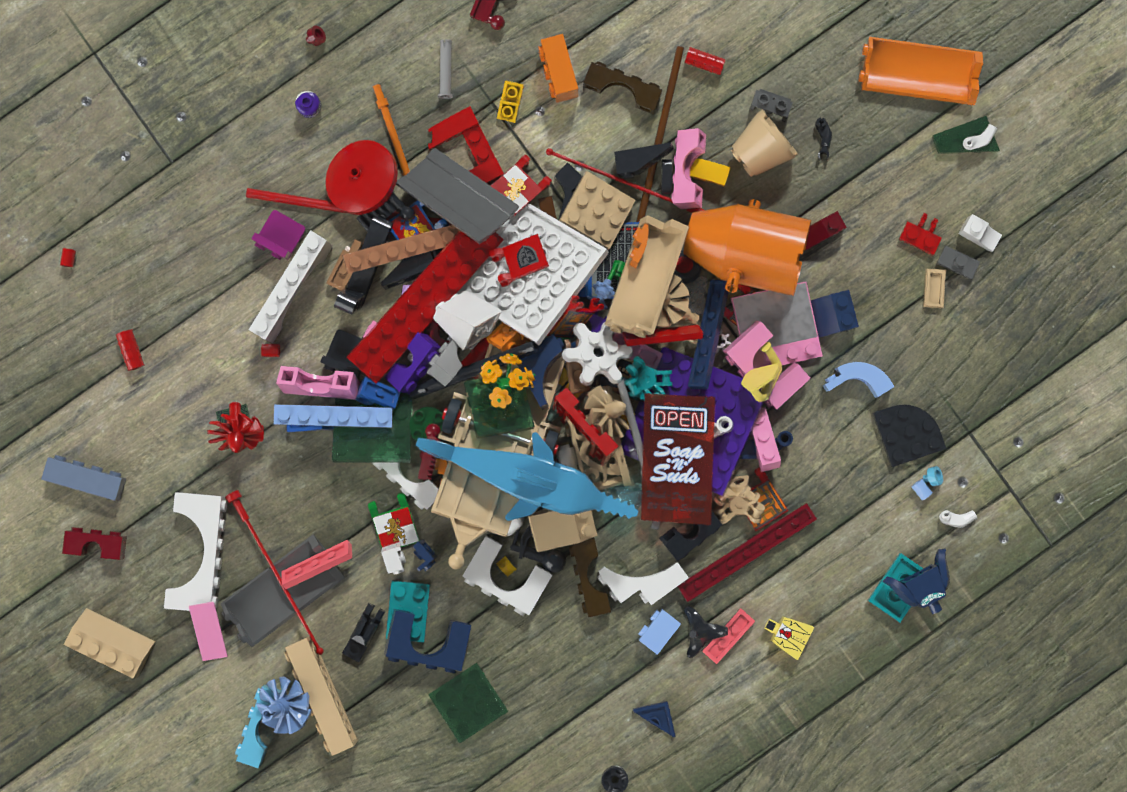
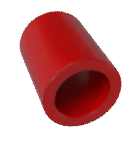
M62 248L60 266L73 268L76 250Z
M262 344L261 356L280 357V344Z

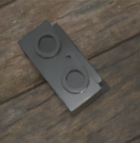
M760 89L756 90L749 110L753 111L754 107L765 110L766 114L774 113L782 116L781 121L785 122L793 102H790L791 99Z

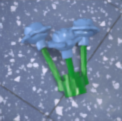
M619 260L613 262L608 278L604 282L597 281L596 284H593L592 287L597 296H587L588 301L591 302L593 298H600L597 305L604 304L603 309L608 308L603 299L611 298V296L615 295L614 288L610 286L612 278L620 280L625 262Z

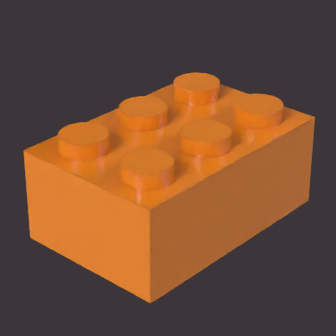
M563 34L541 39V46H538V52L541 62H545V65H543L545 78L551 82L548 83L551 98H555L556 103L577 98L578 85Z

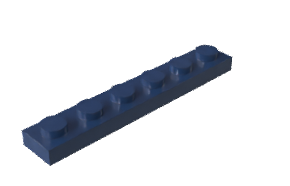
M710 280L700 327L703 331V338L697 341L688 383L690 389H708L729 293L725 289L727 281Z

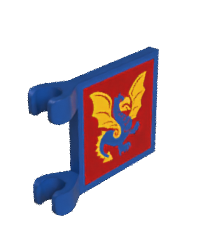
M418 200L409 206L415 211L413 220L409 222L403 221L400 213L389 220L393 222L391 232L397 240L449 226V223L444 218L433 225L422 209L425 205Z

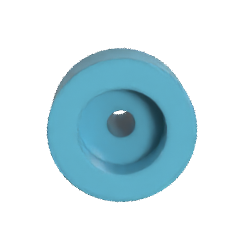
M938 466L928 468L927 474L923 475L924 482H929L933 487L942 485L943 475Z

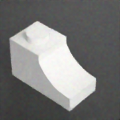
M973 214L967 217L958 233L990 252L994 251L1002 236L992 229L988 222Z

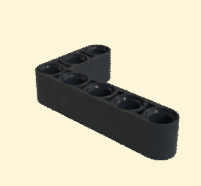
M375 215L361 250L387 243L393 222ZM378 266L353 272L347 288L338 294L334 308L351 315L359 311L365 303Z

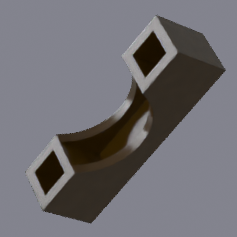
M591 62L583 82L584 88L601 94L611 86L625 87L633 94L636 108L654 114L662 94V89H660L659 85L652 82L647 84L642 82L641 78L634 75L629 77L624 75L622 70L616 68L614 70L606 68L607 65L602 62Z
M595 538L569 546L571 557L576 559V564L573 565L575 576L579 575L581 582L577 584L579 595H584L585 602L581 603L583 613H588V618L611 613L607 592L595 589L587 577L589 564L598 556Z

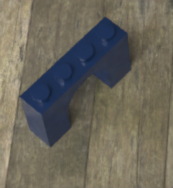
M393 609L384 655L388 657L389 661L399 662L400 660H405L407 664L418 666L421 663L426 664V668L437 670V667L445 668L444 671L456 673V670L462 671L471 630L469 623L450 620L443 646L434 653L422 654L414 650L410 641L415 614L409 611Z

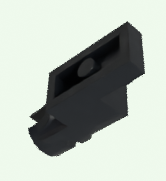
M371 603L367 604L342 654L357 662H360L385 614V611L380 608L375 618H373L371 613L375 605Z

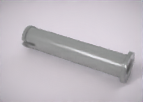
M445 39V42L440 40V94H438V98L442 99L453 98L451 94L452 41Z

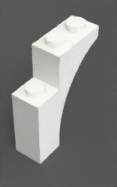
M678 562L673 563L656 574L644 577L623 576L606 567L598 570L600 575L597 576L604 586L607 584L610 587L611 591L609 594L615 602L619 600L622 603L638 590H641L639 596L645 604L649 602L651 605L689 578Z

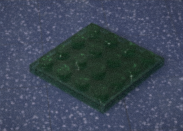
M400 392L396 407L392 410V428L334 426L332 462L410 463L411 429L409 428V423L412 417L413 399L409 397V394ZM335 398V406L386 408L376 403L366 405L353 399Z

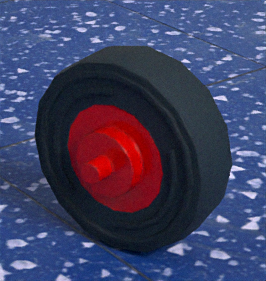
M681 250L674 275L682 279L679 283L688 284L698 278L701 273V266L684 255V250Z

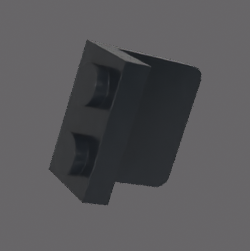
M340 329L337 330L326 356L323 355L320 361L322 364H325L324 368L332 372L335 369L344 372H354L356 377L359 378L361 370L346 357L359 344L362 338Z

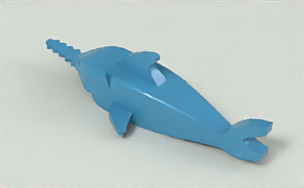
M536 432L532 434L534 456L514 452L454 447L447 443L425 438H418L416 446L423 452L443 460L452 461L498 489L519 498L520 500L505 516L508 521L530 516L539 507L565 515H575L594 509L597 512L603 510L605 514L610 511L612 515L618 513L620 517L626 515L628 519L638 515V510L634 504L628 506L627 501L621 503L620 498L614 500L612 495L606 496V493L600 492L585 473L554 462L552 450Z

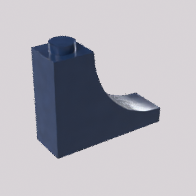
M554 334L545 338L538 345V353L520 359L522 364H517L522 372H525L524 367H526L527 371L532 370V373H535L536 381L532 382L534 388H532L530 381L529 387L542 410L549 407L545 395L547 374L552 365L562 356V349L565 348L561 338L556 339Z

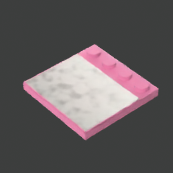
M807 282L797 283L794 296L765 290L731 298L739 336L756 320L761 321L773 334V337L767 342L771 343V347L774 349L782 365L822 357ZM761 348L754 356V369L772 364L767 354Z

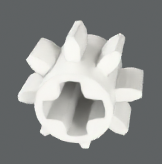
M722 329L719 337H721V341H724V343L717 346L716 354L719 352V349L724 351L726 349L724 346L731 344L726 339L729 334L723 335Z

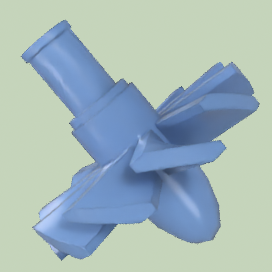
M279 677L281 694L277 691L276 682L273 679L266 685L273 692L274 699L269 696L263 687L259 692L260 700L270 702V706L260 703L256 704L258 710L263 715L261 721L265 725L274 728L275 733L292 734L306 725L305 723L311 714L312 709L308 708L309 694L307 692L297 697L303 693L300 683L295 680L289 694L286 695V690L291 681L286 677Z

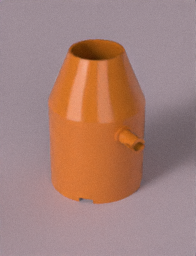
M755 199L750 200L748 206L737 204L692 213L683 254L720 280L727 281L725 289L730 292L731 286H733L732 293L736 292L738 284L794 296L802 266V261H799L800 254H803V250L806 249L811 220L759 209L761 203L756 200L754 206Z

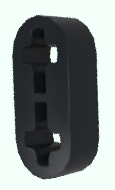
M662 159L661 195H671L672 159Z

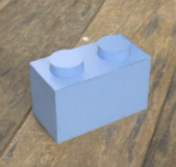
M663 609L660 611L656 610L650 617L652 622L648 627L644 625L638 633L640 635L639 641L657 655L681 625L679 621Z

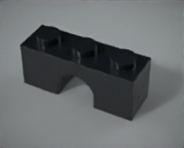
M704 502L698 506V510L704 508V512L693 510L689 514L693 519V527L689 532L680 533L673 526L659 538L677 561L685 558L692 549L701 545L708 536L716 533L722 526V523Z

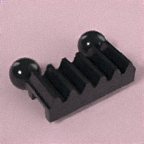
M393 190L391 196L382 206L370 213L359 215L357 220L368 232L375 215L387 219L399 209L401 219L409 222L415 217V211L413 208L405 206V203L398 198Z

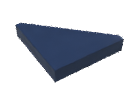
M668 701L633 708L634 713L672 737H676Z

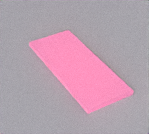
M214 602L189 606L202 660L227 657Z

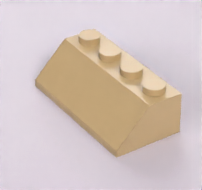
M86 608L73 625L64 645L134 679L140 675L156 641Z

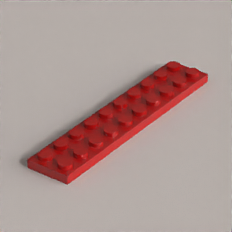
M460 230L346 358L373 382L377 383L406 351L417 332L422 333L431 323L436 312V306L443 301L447 302L487 260L490 256L489 251L497 248L504 239L494 232L488 239L479 244Z

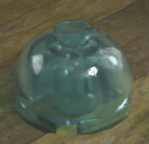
M636 482L635 486L624 487V484L611 487L609 490H604L606 496L612 495L614 500L620 498L621 503L627 501L628 506L634 504L636 509L643 502V486Z

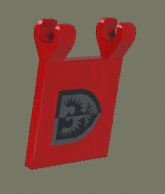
M538 233L503 248H495L489 251L490 257L494 262L500 261L505 256L510 273H503L497 277L502 287L508 286L514 280L549 267Z

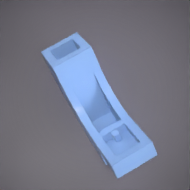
M852 362L837 367L835 371L838 376L836 377L833 374L825 379L827 383L823 385L825 391L828 392L846 380L856 379L865 383L875 398L894 387L889 377L882 370L863 362Z

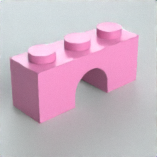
M766 407L761 408L751 431L761 472L780 468L781 465Z

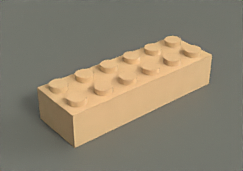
M308 636L285 647V657L294 667L292 672L295 679L301 683L302 695L307 692L309 694L310 705L308 708L312 709L311 716H315L318 722L316 723L318 733L324 736L325 741L323 743L326 751L331 752L333 756L353 747L358 742V739L322 656L316 653L312 640Z

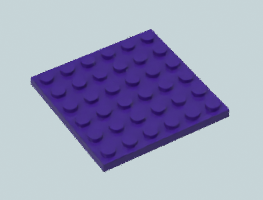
M663 347L660 352L663 355L656 370H672V374H670L672 386H659L665 392L666 398L657 400L654 405H663L666 402H671L675 406L699 407L700 404L705 402V397H707L706 404L701 407L709 408L708 421L717 423L720 417L727 416L733 421V429L731 432L714 438L713 442L677 434L674 431L650 430V404L647 401H639L634 416L648 464L652 467L659 464H669V469L659 470L666 473L674 472V474L679 472L680 475L687 473L693 467L689 477L696 472L698 478H700V481L696 482L695 485L724 497L764 402L756 401L751 392L741 385L743 378L716 367L712 368L708 389H690L688 383L694 358ZM656 375L657 382H662V375ZM729 423L724 424V428L729 426ZM629 428L622 440V449L624 455L639 461ZM662 439L674 440L670 445H667V443L663 444V446L670 448V450L675 447H680L681 450L690 447L692 451L700 445V449H703L704 456L698 459L693 458L687 466L683 463L682 466L684 467L680 471L677 468L673 469L675 463H668L666 460L670 458L672 461L679 458L680 460L684 459V462H688L689 458L686 459L685 456L682 458L680 456L672 457L671 454L657 457L653 454L655 451H667L657 447V443Z

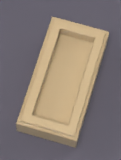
M926 269L923 307L944 308L946 270Z

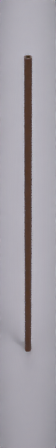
M681 46L676 47L654 145L662 144L684 51V47ZM657 163L648 168L644 186L646 189H652ZM646 192L642 194L636 222H640V219L646 215L650 194Z

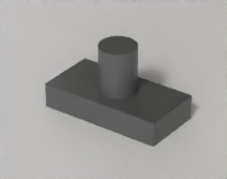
M944 246L936 264L971 280L980 261L948 246Z

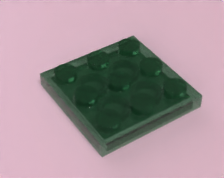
M482 379L465 381L464 387L476 438L534 429L535 425L526 389L523 388L519 391L517 388H512V391L509 393V396L512 398L511 403L507 404L505 408L500 406L496 408L491 405V399H489L493 389L499 386L496 382L485 384Z
M477 662L428 694L459 743H462L509 711Z

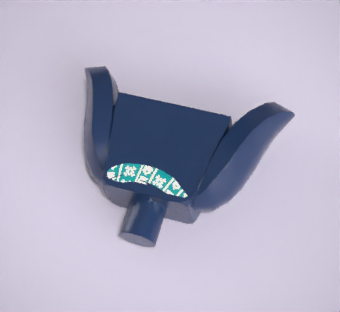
M946 548L937 550L934 565L931 564L900 581L887 576L882 582L887 584L907 605L921 608L928 606L932 614L940 612L942 607L938 600L946 596L945 591L950 583Z

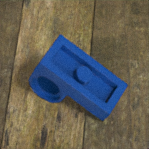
M365 376L361 381L356 400L362 404L372 405L376 403L394 410L400 392L383 383H375Z

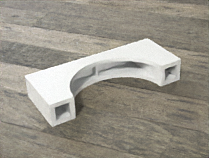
M310 230L249 328L251 332L268 342L273 343L283 328V319L296 293L318 264L324 262L333 246L327 240Z
M175 492L173 512L186 515L197 525L204 541V557L199 571L191 581L178 588L166 589L164 609L190 611L189 606L214 602L217 608L218 597H215L216 589L220 585V578L217 577V573L221 569L222 564L219 552L223 549L221 531L225 529V520H223V512H226L227 509L225 496Z

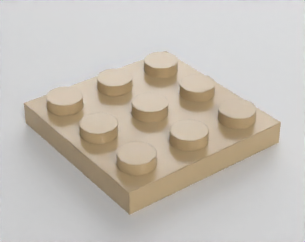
M586 171L559 221L609 250L635 199Z

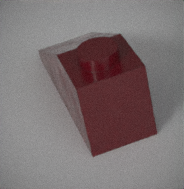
M838 211L810 225L806 249L803 252L847 228Z

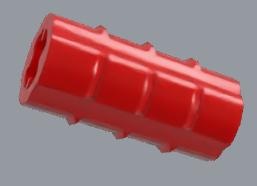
M689 47L684 63L720 75L726 59Z
M130 329L117 333L118 345L120 346L128 371L145 366L133 330Z

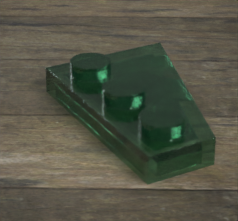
M987 116L932 135L938 154L999 152L1000 150L995 136H993L988 145L980 148L967 150L963 146L965 138L981 135L990 124Z

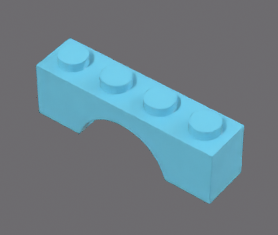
M263 685V689L274 699L273 692L267 685ZM258 688L254 698L257 700L256 703L270 706V702L260 700V688ZM257 704L250 709L248 718H251L249 725H245L242 732L243 742L242 744L239 743L235 755H238L236 761L255 768H259L262 765L268 748L259 736V724L263 715L258 710Z

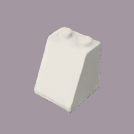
M464 291L461 294L453 295L447 302L439 303L435 308L436 312L433 319L462 350H465L487 337L493 331L502 311L473 294Z

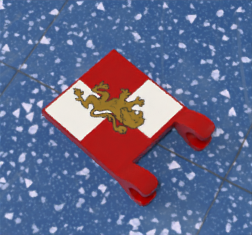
M527 155L522 156L514 166L491 185L495 190L519 205V209L514 215L518 214L536 196L548 188L552 181L548 176H545L537 185L522 170L529 164L530 158Z

